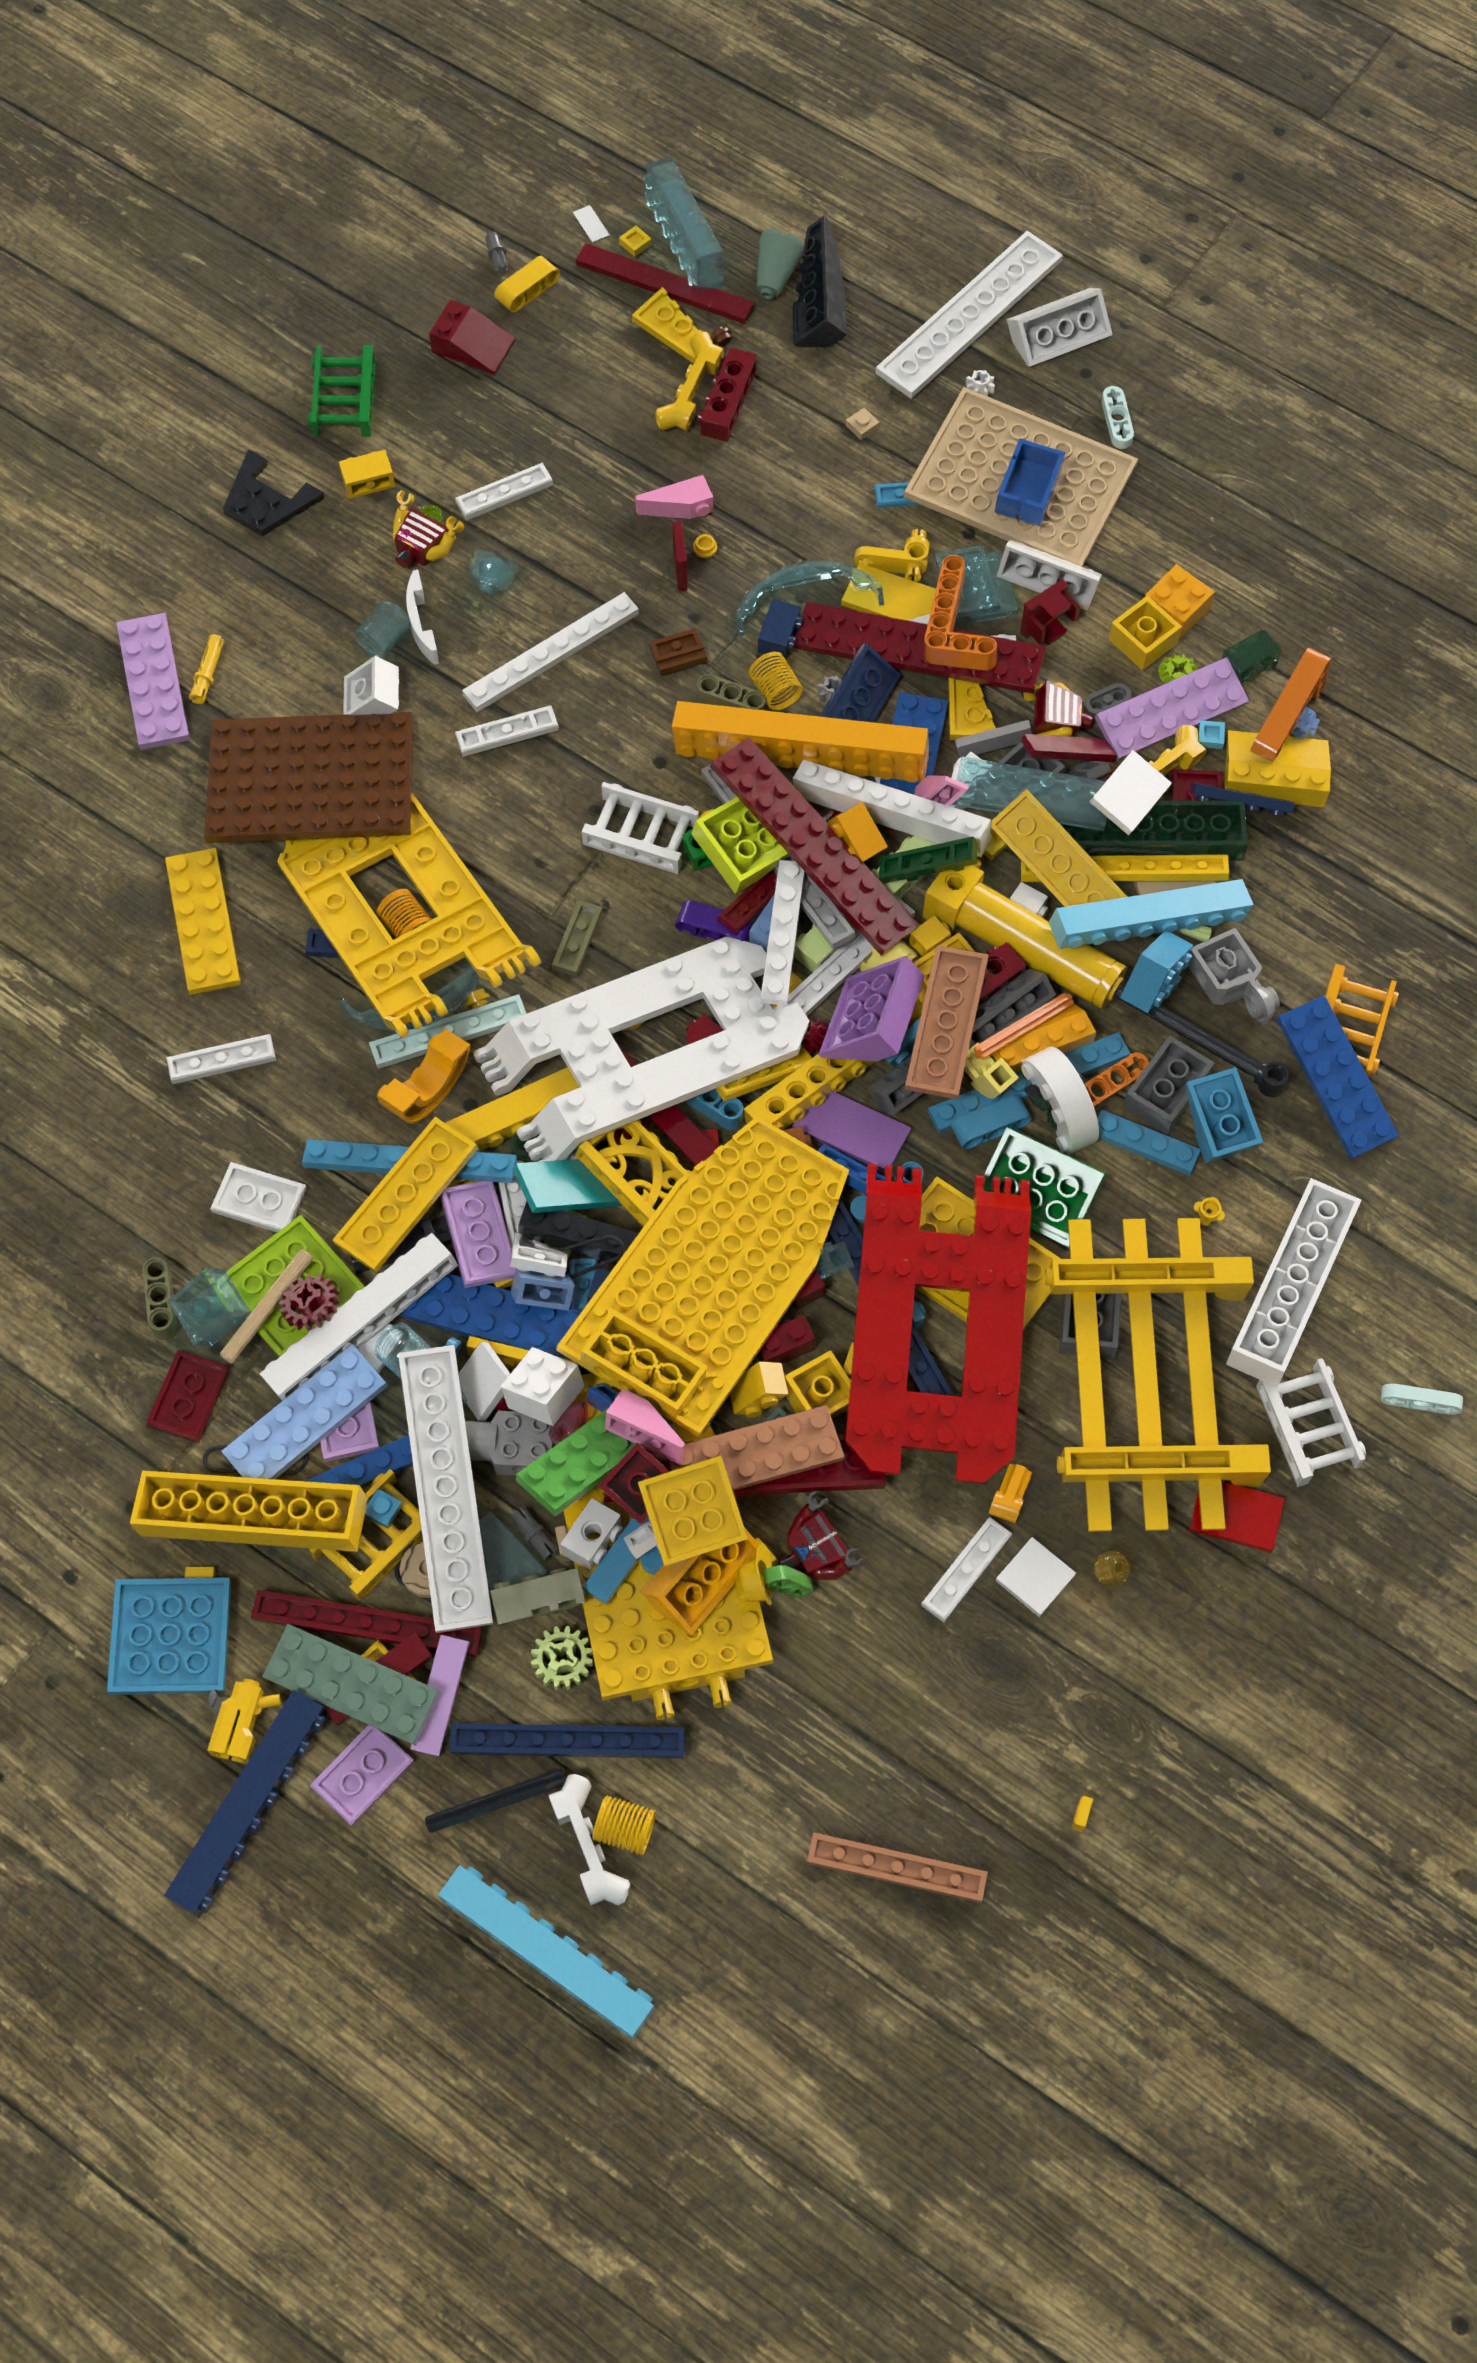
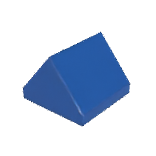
M600 1383L589 1388L587 1403L603 1412L611 1406L619 1393L605 1383Z

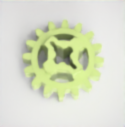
M555 1626L554 1634L552 1635L544 1631L545 1640H535L539 1649H531V1655L537 1658L531 1661L532 1668H539L535 1672L536 1677L541 1678L545 1676L543 1680L545 1686L554 1682L555 1690L559 1689L560 1684H565L566 1689L569 1690L570 1682L573 1681L579 1686L581 1684L580 1676H589V1671L586 1667L593 1666V1660L587 1658L593 1655L592 1648H586L589 1644L588 1638L580 1640L581 1632L577 1630L574 1634H571L569 1626H566L564 1632H560L558 1626ZM564 1641L562 1643L554 1644V1642ZM577 1647L582 1654L581 1662L578 1661V1658L574 1657ZM544 1654L551 1660L548 1664V1669L543 1664ZM564 1654H567V1661L562 1659L558 1662L557 1655L562 1657ZM571 1672L568 1675L560 1676L561 1673Z

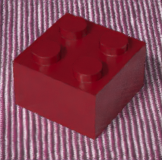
M636 1443L601 1481L598 1488L641 1526L648 1519V1514L637 1482L668 1473L669 1471L639 1443Z

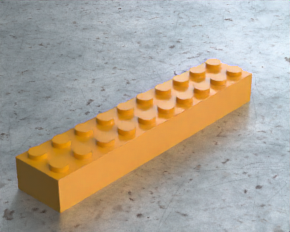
M677 701L672 723L676 754L684 757L696 756L715 760L749 737L774 765L783 768H799L802 761L807 760L841 772L855 774L859 777L873 776L885 780L899 779L912 783L921 782L925 778L929 758L927 728Z

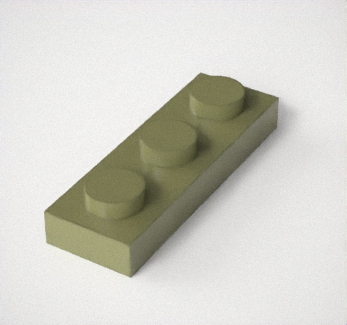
M581 900L577 901L552 963V970L577 977L603 913V907Z

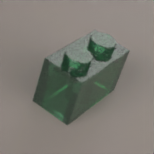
M1262 629L1224 650L1222 659L1228 658L1240 684L1244 682H1251L1258 674L1265 670L1270 671L1278 664L1281 649L1269 634Z

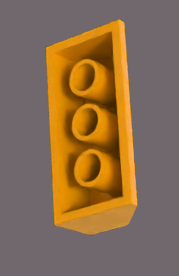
M1073 1004L1070 1008L992 1054L990 1057L994 1062L1002 1057L1009 1067L1017 1073L1022 1071L1021 1066L1023 1063L1021 1060L1048 1047H1055L1065 1054L1094 1042L1096 1031L1085 1010Z
M745 1528L747 1540L667 1566L662 1565L640 1592L656 1611L685 1633L692 1636L734 1586L739 1575V1568L756 1558L759 1544Z

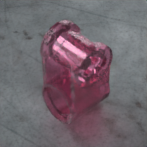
M573 1401L555 1425L550 1427L549 1437L555 1446L586 1424L588 1407L585 1402Z

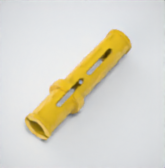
M212 634L209 636L199 670L194 674V685L189 699L196 704H203L205 702L208 688L213 684V673L225 642L219 635Z

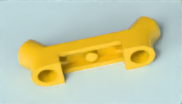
M707 332L695 333L690 339V345L696 361L694 365L690 364L685 375L687 380L684 385L680 384L676 393V402L657 408L655 412L657 424L663 431L674 427L685 431L689 429L696 412V404L691 403L705 373L708 372L715 375L721 363L724 348L714 345Z
M1183 725L1175 732V748L1172 750L1166 749L1156 762L1150 761L1148 763L1165 776L1177 766H1180L1183 770H1190L1205 756L1207 749L1198 742L1197 728L1191 725Z

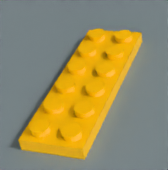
M1027 789L991 821V829L1064 907L1127 897Z
M216 848L166 857L189 995L241 985Z
M434 1117L334 1237L333 1242L335 1245L377 1273L478 1150L477 1144L437 1117Z

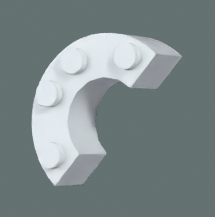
M1048 1047L1021 1060L1023 1063L1021 1066L1022 1072L1026 1079L1031 1080L1032 1084L1037 1085L1044 1099L1048 1100L1053 1109L1051 1111L1052 1117L1057 1123L1056 1134L1058 1137L1056 1142L1059 1149L1071 1155L1096 1143L1099 1138L1096 1112L1081 1077L1069 1059L1059 1049Z

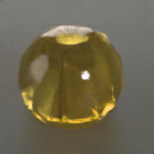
M1104 1552L1097 1558L1094 1564L1095 1576L1105 1586H1119L1128 1578L1130 1573L1129 1562L1120 1552Z

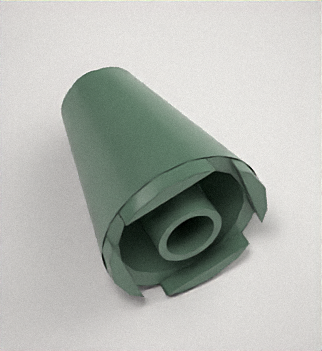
M778 229L763 231L759 239L757 291L762 298L767 300L779 296L804 253V243L798 237L791 233H788V236L781 235V230Z

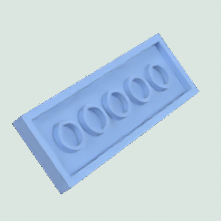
M352 1344L221 1452L242 1477L275 1480L319 1444L321 1440L330 1435L387 1388L388 1385Z

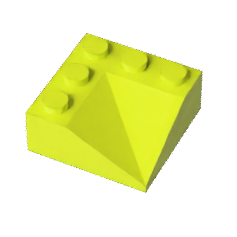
M738 797L696 820L691 833L735 894L756 883L779 865V860H786L790 856Z

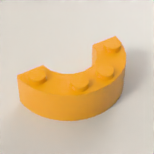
M446 1028L439 1035H434L430 1039L423 1062L420 1067L413 1071L411 1077L406 1082L401 1083L394 1078L388 1085L382 1086L378 1091L377 1098L380 1105L409 1124L423 1120L440 1105L457 1082L466 1064L470 1044Z

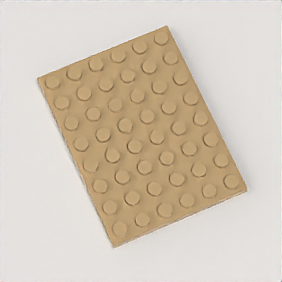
M963 387L904 491V498L1006 541L1012 540L1022 543L1025 546L1046 552L1049 555L1083 567L1134 471L1138 458ZM1019 438L1066 452L1062 471L1041 527L1021 521L1019 515H1016V518H1011L994 512L998 492Z

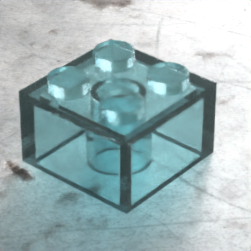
M219 1268L204 1269L167 1300L194 1345H214L251 1313L226 1271Z

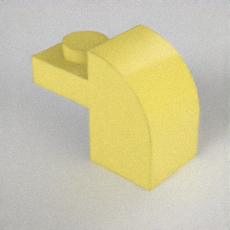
M976 1043L968 1051L964 1071L973 1080L970 1084L979 1093L993 1099L1019 1077L1002 1057L996 1062L990 1056L984 1060L977 1059L974 1047L979 1043Z

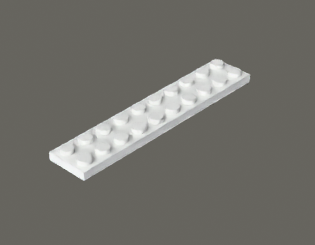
M1026 231L876 367V374L912 399L1062 262L1063 255L1029 231Z
M450 1345L398 1353L435 1632L440 1633L492 1625L493 1619L455 1347Z

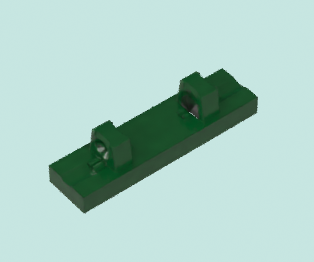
M972 836L880 856L879 880L883 884L903 879L913 881L918 879L917 876L951 869L955 872L964 870L965 866L977 864L978 841Z

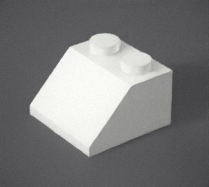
M374 656L344 677L343 714H392L398 710L399 667Z

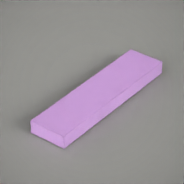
M444 1635L440 1636L428 1686L438 1689L441 1693L417 1745L412 1744L411 1750L440 1757L470 1642Z

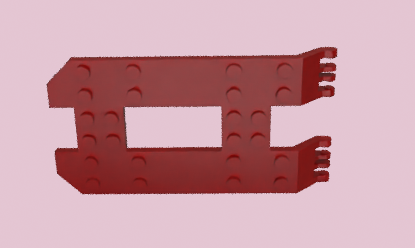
M868 1163L866 1173V1206L845 1443L857 1454L870 1473L896 1476L900 1474L902 1448L957 1454L955 1482L983 1485L1014 1459L1031 1220L1030 1180L1021 1179L1018 1187L1019 1195L1010 1194L1012 1187L1011 1178L1004 1179L1003 1193H1000V1177L994 1176L992 1178V1192L983 1191L985 1185L984 1175L975 1174L973 1190L975 1209L973 1236L920 1231L922 1205L921 1168L912 1169L911 1184L902 1183L904 1177V1168L902 1166H897L896 1182H892V1165L885 1166V1181L875 1180L877 1165ZM915 1286L969 1292L961 1397L906 1391Z

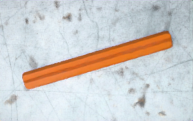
M1066 993L1059 995L974 1047L975 1057L982 1060L986 1059L1070 1008L1074 1004L1072 995Z

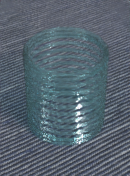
M382 600L363 621L361 626L355 630L354 635L356 641L366 652L372 656L385 658L400 638L409 630L411 623L406 613L400 607L390 601ZM381 605H385V606L391 608L392 610H394V611L402 618V620H403L404 623H405L406 628L404 627V624H403V622L401 621V619H400L394 612H392L390 609H388V608H386V607H384V606H381ZM382 608L385 609V610H387V611H389L391 614H393V615L399 620V622L401 623L402 627L400 626V624L398 623V621H397L392 615H390L388 612L382 610ZM361 632L364 634V636H365L372 644H374V645L377 646L378 648L383 649V651H382V650H379V649H377L376 647H374L373 645H371V644L363 637V635L361 634ZM366 634H368L374 641L379 643L380 646L373 642ZM360 637H361V638L364 640V642H366L371 648H373V649H375L376 651H379V652H381V653H384V654L377 653V652L373 651L372 649H370L366 644L363 643V641L360 639Z
M398 1323L388 1327L379 1336L374 1350L375 1356L402 1380L397 1351L405 1343L406 1345L398 1353L429 1349L431 1347L407 1324ZM395 1329H398V1330H396L395 1332H393V1333L385 1340V1342H384V1344H383V1346H382V1349H381V1353H380V1348H381V1345H382L384 1339H385L392 1331H394ZM402 1333H406V1334H403V1335H401L400 1337H398V1338L390 1345V1343H391L397 1336H399V1335L402 1334ZM394 1334H396V1335L388 1342L387 1346H386L385 1349H384V1346L386 1345L387 1341H388ZM408 1338V1340H406L405 1342H403V1343L396 1349V1351L394 1352L395 1348H396L402 1341H404L405 1339ZM399 1339H401V1340L393 1347V1349H392V1351H391V1353H390V1355H389V1352H390L392 1346H393ZM390 1345V1347H389V1349H388V1351H387L386 1358H385L386 1350H387L388 1346Z

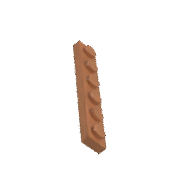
M814 1832L807 1859V1864L978 1903H982L988 1873L987 1871Z

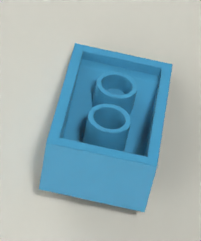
M1236 1067L1185 1083L1196 1139L1205 1164L1254 1150L1263 1143Z

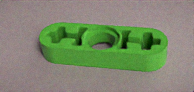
M773 1566L763 1571L765 1587L783 1595L798 1598L814 1592L811 1577L788 1566Z

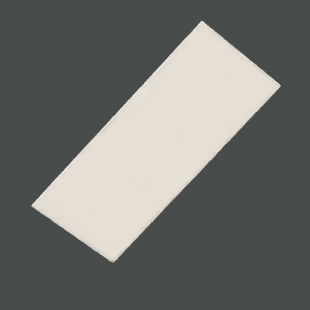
M590 205L573 212L592 242L609 236V233Z

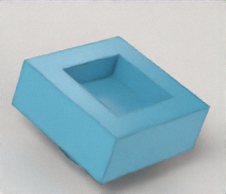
M1200 720L1198 742L1204 748L1223 749L1225 722Z

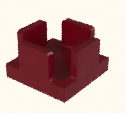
M1063 579L1024 604L1020 633L1026 639L1032 636L1038 644L1045 642L1047 645H1050L1064 636L1067 631L1057 618L1065 613L1073 622L1078 619L1080 605L1068 593L1069 585Z

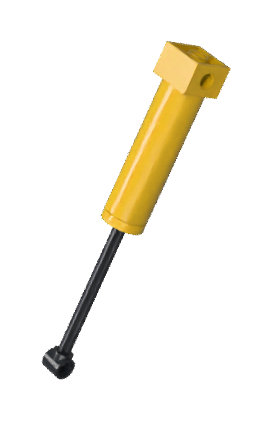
M977 859V864L965 866L964 870L955 872L952 869L941 871L926 891L923 918L929 920L935 915L940 922L943 921L948 925L952 935L960 927L993 947H1000L1007 942L1025 962L1027 967L1045 973L1048 979L1096 1007L1104 1009L1110 1001L1117 998L1254 1077L1253 1082L1258 1084V1088L1263 1095L1276 1097L1283 1092L1289 1077V1072L1283 1064L1278 1062H1264V1064H1261L1162 1006H1154L1146 1013L1121 999L1120 997L1126 986L1123 983L1127 966L1089 944L1075 949L1069 947L1059 949L1049 921L983 884L984 872L979 869L981 866L980 860ZM1269 1077L1277 1079L1278 1082L1270 1081Z

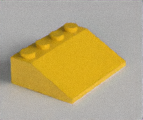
M1228 730L1224 775L1225 789L1288 800L1297 805L1325 806L1330 792L1331 777L1328 740L1289 737L1275 762H1271L1250 751L1258 733Z

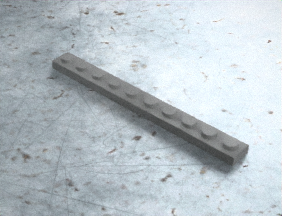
M710 765L701 769L702 777L723 804L737 797L710 768ZM791 856L786 859V861H795ZM779 865L773 869L776 875H778ZM804 873L800 907L831 948L834 950L856 938L855 931L836 906L814 881Z

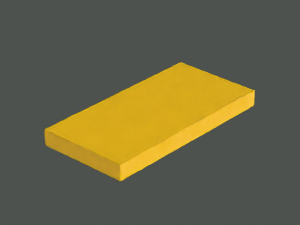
M859 563L841 600V605L859 612L911 620L931 613L936 589Z

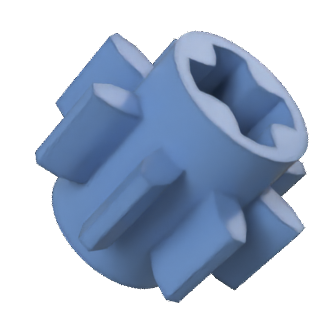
M1306 707L1291 734L1301 739L1306 738L1308 734L1314 736L1320 719L1316 718V712Z

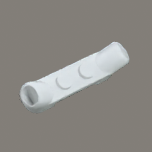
M577 1774L568 1775L562 1790L548 1796L559 1825L571 1821L590 1871L580 1874V1879L590 1905L602 1900L621 1905L625 1902L630 1890L629 1880L603 1870L601 1862L606 1861L600 1844L593 1845L590 1835L593 1834L594 1829L589 1816L583 1818L581 1814L583 1805L592 1787L590 1781Z

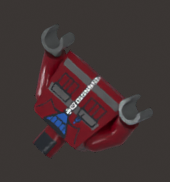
M815 1491L810 1493L808 1503L796 1515L787 1533L786 1547L790 1554L779 1560L778 1563L795 1570L800 1568L804 1574L817 1580H837L851 1571L853 1565L864 1566L866 1559L861 1558L856 1561V1554L862 1550L855 1548L847 1550L822 1510L817 1511V1508L827 1506L829 1501L828 1498H825L819 1504L816 1501V1497L821 1491Z

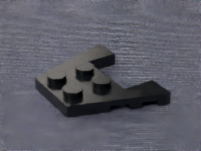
M249 449L223 507L226 516L263 537L288 522L290 516L297 512L301 514L308 509L307 506L315 501L319 503L325 498L323 491L307 482L290 499L258 481L256 478L268 465L267 460Z

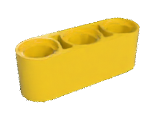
M539 256L503 281L495 290L494 296L512 313L517 312L552 287L559 279L560 271L543 256Z

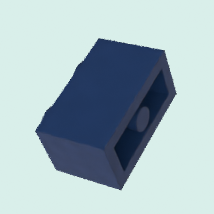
M772 599L758 636V653L765 655L770 652H780L786 660L789 651L793 652L795 648L796 637L794 636L796 631H800L804 619L800 617V606Z

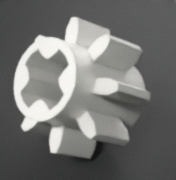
M986 370L973 371V376L966 378V386L968 389L988 396V393L994 394V376H990Z

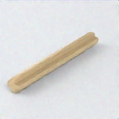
M303 1249L298 1251L220 1352L221 1357L225 1361L233 1363L277 1307L279 1301L283 1299L282 1292L290 1290L288 1284H294L312 1261V1256Z

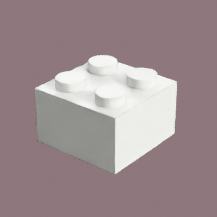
M534 1347L531 1348L501 1385L509 1409L551 1426L555 1425L584 1388L577 1364Z

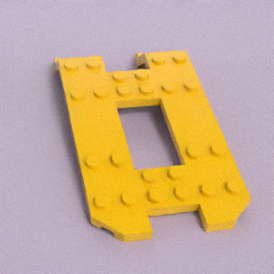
M413 793L411 835L285 840V849L283 853H280L277 860L279 868L386 1026L396 1031L400 1038L408 1035L409 1031L405 1026L408 1022H411L417 1030L422 1028L418 1017H422L426 1024L431 1023L432 1017L429 1011L435 1009L440 1017L448 1014V1010L440 997L429 993L421 980L466 957L481 979L488 980L494 988L502 985L500 973L505 972L509 979L516 977L512 967H515L519 974L524 973L526 969L522 961L527 959L533 967L541 964V960L533 947L521 944ZM392 854L437 916L394 940L350 879V876Z

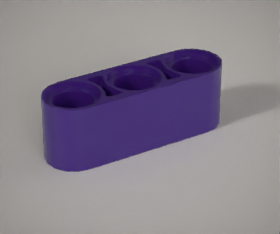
M688 900L683 902L675 928L680 932L682 930L689 931L691 935L704 939L707 937L715 939L714 941L730 937L747 942L749 931L754 924L751 922L735 935L717 921V916L724 910Z

